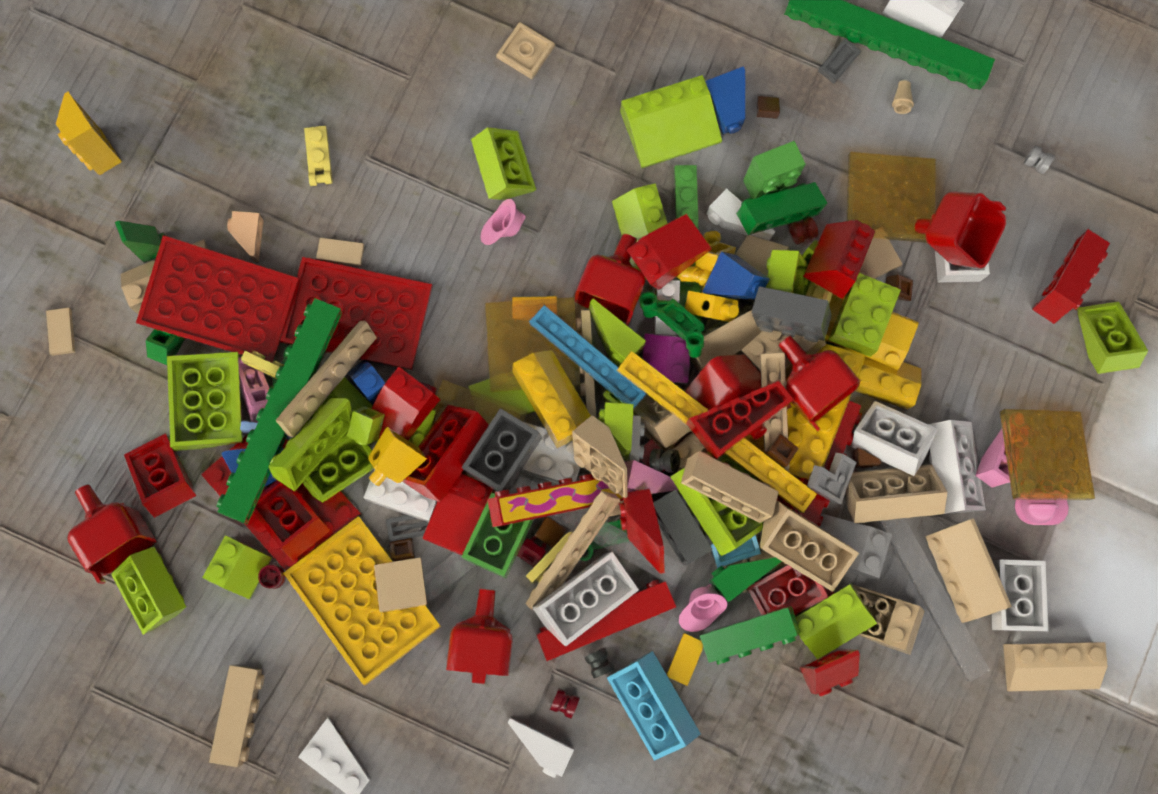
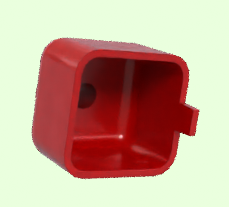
M952 191L946 193L942 198L935 214L931 217L932 219L920 218L916 221L915 231L918 234H924L927 243L947 262L958 266L984 268L988 264L1005 229L1006 217L1002 211H1005L1006 207L1000 201H990L982 193Z
M622 234L613 255L610 257L594 255L588 260L574 299L577 304L588 309L590 301L592 299L596 300L619 320L625 322L627 326L631 321L645 284V276L639 269L631 265V256L627 252V249L636 243L637 239L629 234Z
M788 336L778 345L793 365L785 388L794 399L791 403L818 433L820 428L815 422L851 395L860 386L861 380L837 352L825 350L821 353L807 354L791 336Z
M720 355L706 364L685 392L706 409L710 410L760 389L761 373L746 355ZM763 424L750 435L754 439H759L767 432V428Z
M89 484L75 491L86 514L85 520L68 532L67 540L87 573H91L98 584H104L106 581L103 576L113 573L130 555L150 548L157 540L136 509L126 506L125 503L113 502L107 505L103 504Z
M479 589L475 615L457 623L450 633L446 670L472 673V683L485 684L486 674L509 676L513 635L508 627L497 621L494 617L495 590Z

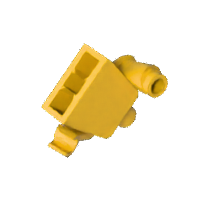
M718 231L704 233V238L712 250L697 260L695 266H690L677 276L680 281L699 283L700 286H703V291L720 253L735 254L736 247L721 243V235Z

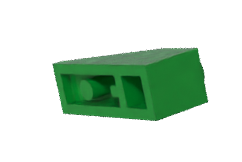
M120 220L115 222L122 243L142 262L145 263L156 258L163 235L166 236L164 232L160 233L155 226Z
M154 329L146 339L147 358L167 365V356H175L185 338Z
M774 557L730 565L726 568L721 565L711 573L713 577L709 581L719 595H722L727 602H730L782 561Z

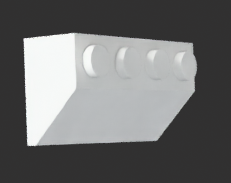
M947 420L928 424L938 429L930 446L929 460L948 492L944 514L986 510L981 480L975 476L979 465L972 422Z
M609 552L603 554L535 605L533 610L544 626L564 646H567L639 589L614 553Z

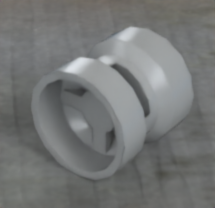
M1035 145L1023 164L1028 167L1032 166L1036 168L1038 173L1044 174L1055 156L1051 153H1044L1042 148Z

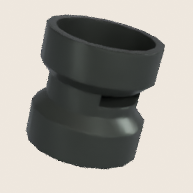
M653 449L649 458L650 468L659 472L662 470L677 472L680 466L678 450L668 449L664 451L662 449Z
M602 648L584 657L587 664H590L592 668L591 674L594 679L614 670L613 664L607 659L608 653L606 648Z

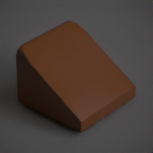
M758 96L756 117L778 119L780 114L779 98Z
M899 274L888 276L886 284L901 290L897 300L911 301L913 280Z
M780 434L764 454L785 468L789 465L799 448Z
M856 448L852 452L853 461L856 462L855 468H875L881 464L880 459L860 448Z
M547 516L535 537L553 548L559 542L566 529Z
M412 538L389 542L391 560L393 562L415 559Z

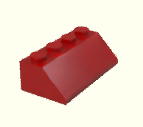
M858 220L826 224L803 277L843 299L857 280L876 231Z
M448 405L418 446L427 459L402 482L426 498L441 502L457 478L460 477L461 472L464 470L462 466L489 424L477 411Z

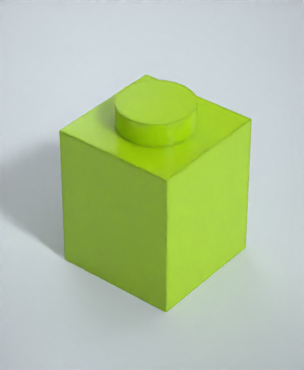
M366 406L354 410L347 437L354 439L360 445H368L377 441L385 414Z

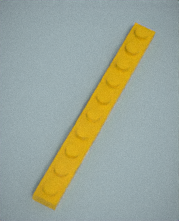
M632 351L616 370L685 424L689 418L708 411V409ZM745 438L725 453V455L761 483H766L770 488L778 491V496L800 513H804L817 495Z

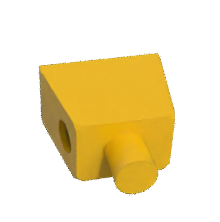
M688 291L685 309L693 315L731 322L739 313L738 300ZM704 301L710 303L708 310L702 308Z
M387 427L369 455L368 459L375 469L369 476V479L377 486H380L387 477L396 483H401L427 458L419 447Z

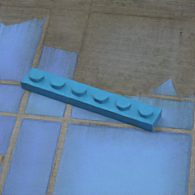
M545 305L529 321L532 327L622 403L634 404V409L647 395L616 371L618 367Z

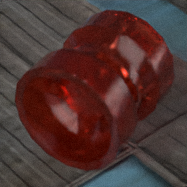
M812 217L805 218L801 223L795 222L789 225L790 235L796 245L804 243L805 239L817 238L819 235L817 225Z

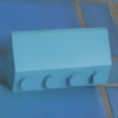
M653 651L607 677L654 761L686 747L701 734Z

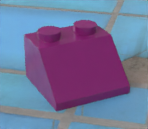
M644 333L646 343L643 348V360L671 382L688 383L690 355L686 348V341L678 335Z

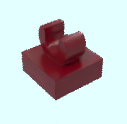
M535 536L530 540L527 538L517 554L519 558L532 567H535L541 561L546 552L545 543L541 547L534 543L537 538Z

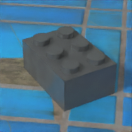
M760 286L751 312L760 330L769 333L773 332V330L779 331L787 337L798 335L810 342L825 341L832 316L828 300Z
M499 409L462 468L468 474L497 492L509 490L538 446L542 436L537 430L504 410Z
M675 489L655 501L654 507L659 527L684 567L713 550L710 546L713 543L706 532L702 533L698 526L700 522L693 512H689L686 507L688 505L682 494H678Z

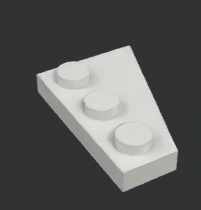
M328 717L299 755V758L344 793L360 794L371 779L345 743L346 741L342 735L339 734L333 725L334 723L330 717Z

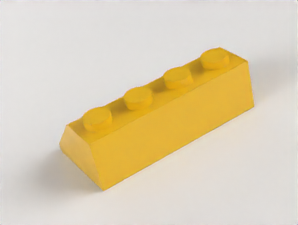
M69 91L64 93L56 125L60 130V133L57 135L64 145L68 146L82 163L84 162L90 171L94 169L100 176L122 161L95 121Z
M832 294L829 303L832 316L825 341L864 355L828 340L844 301V298L841 299ZM892 312L878 351L871 357L864 356L898 370L909 351L919 322Z
M835 345V347H838V348L847 350V349L842 348V347H840V346H838V345ZM865 357L858 378L861 380L860 386L855 391L908 410L915 406L922 385L921 368L902 362L900 368L896 370Z
M553 351L535 352L514 362L512 372L556 448L558 449L573 441L572 432L591 415Z

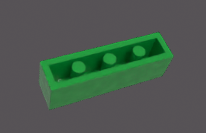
M816 182L802 183L795 188H784L777 193H767L755 199L748 198L741 203L742 206L736 215L746 233L752 235L817 216L828 203Z
M789 606L700 635L708 662L716 661L717 665L730 661L729 657L738 654L739 658L751 655V650L760 648V651L771 649L774 647L773 643L782 641L783 645L796 641L795 636H798L801 631L793 608Z

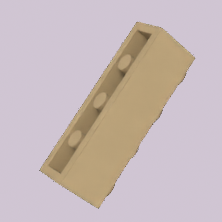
M699 451L687 459L681 480L682 484L759 523L773 517L778 491L770 488L768 484L751 478L747 473L735 470L729 464L720 462L705 452Z
M229 665L209 763L239 767L244 762H247L250 748L247 747L248 738L252 737L255 724L252 723L253 714L257 713L260 700L257 699L258 690L262 689L264 684L263 669Z

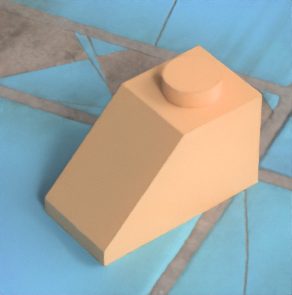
M232 211V217L228 219V231L254 262H259L263 218L259 213Z

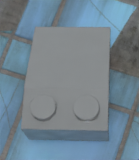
M821 514L823 521L820 527L844 541L859 553L847 571L870 579L880 578L892 534L863 524Z

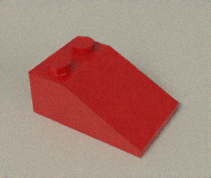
M685 214L645 235L628 248L627 252L650 285L660 290L712 250V248L690 217Z
M400 367L395 370L384 384L371 408L385 414L379 439L385 429L389 427L409 440L440 401L433 392Z
M166 433L124 454L141 502L154 518L197 496L176 451L170 447V440Z
M461 474L441 502L437 501L423 539L462 555L487 504V499H489L494 489Z
M276 481L262 492L253 512L292 561L330 531L297 490L293 491L280 481Z
M650 489L627 492L626 498L622 496L623 503H619L621 529L626 530L630 542L660 574L665 573L664 544Z
M789 565L747 588L761 615L792 606L796 615L834 594L831 590Z
M840 649L799 667L811 694H819L821 697L831 693V688L838 684L840 687H844L853 683L852 678L858 676L860 653L858 650Z

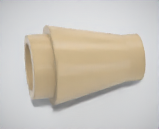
M903 80L898 83L892 107L898 114H907L913 108L914 103L911 83Z

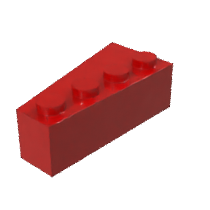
M1087 229L1076 239L1064 258V263L1053 275L1054 280L1041 294L1044 298L1037 302L1032 310L1053 324L1070 310H1076L1084 300L1081 298L1082 295L1092 285L1090 280L1100 270L1098 267L1099 263L1101 264L1108 255L1106 250L1110 243Z
M777 381L719 407L712 408L707 412L689 418L686 424L710 455L717 460L787 407L794 399L780 381Z

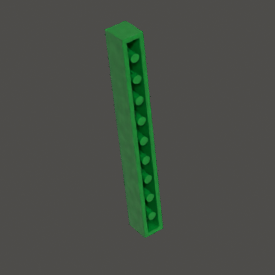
M789 0L784 15L789 16L792 20H800L813 28L828 31L831 35L844 37L852 43L867 46L870 50L883 52L891 58L906 61L909 65L919 66L930 73L945 76L950 81L963 83L971 89L981 90L988 81L995 61L994 58L843 0Z
M316 298L305 309L304 316L306 318L303 325H298L294 335L297 338L294 344H290L285 354L287 360L284 366L280 365L275 378L278 380L275 386H271L267 392L266 399L268 402L265 408L259 410L256 417L258 421L255 430H250L246 442H248L245 451L242 450L237 458L236 463L239 464L235 473L232 472L227 480L226 485L229 486L225 495L222 494L217 502L218 513L247 525L271 474L270 462L275 455L280 454L287 438V434L276 422V419L316 373L342 316L340 308Z

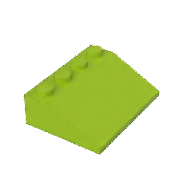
M703 75L621 101L620 113L641 168L722 143L711 95Z
M238 352L167 356L170 447L175 451L241 443Z
M723 454L717 459L720 462L729 464L739 472L749 474L751 478L759 481L727 455ZM685 467L671 476V479L721 556L737 549L763 530L764 521L759 523L682 484L681 480Z

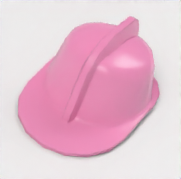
M506 199L488 219L481 231L480 238L482 243L491 245L501 237H512L518 233L526 216L516 209L515 201Z
M1026 490L1019 494L1015 501L1017 516L1027 524L1056 525L1064 521L1068 515L1069 507L1067 500L1056 490Z
M712 584L693 590L690 594L689 604L679 615L681 628L689 632H698L706 629L727 608L726 599L718 594Z

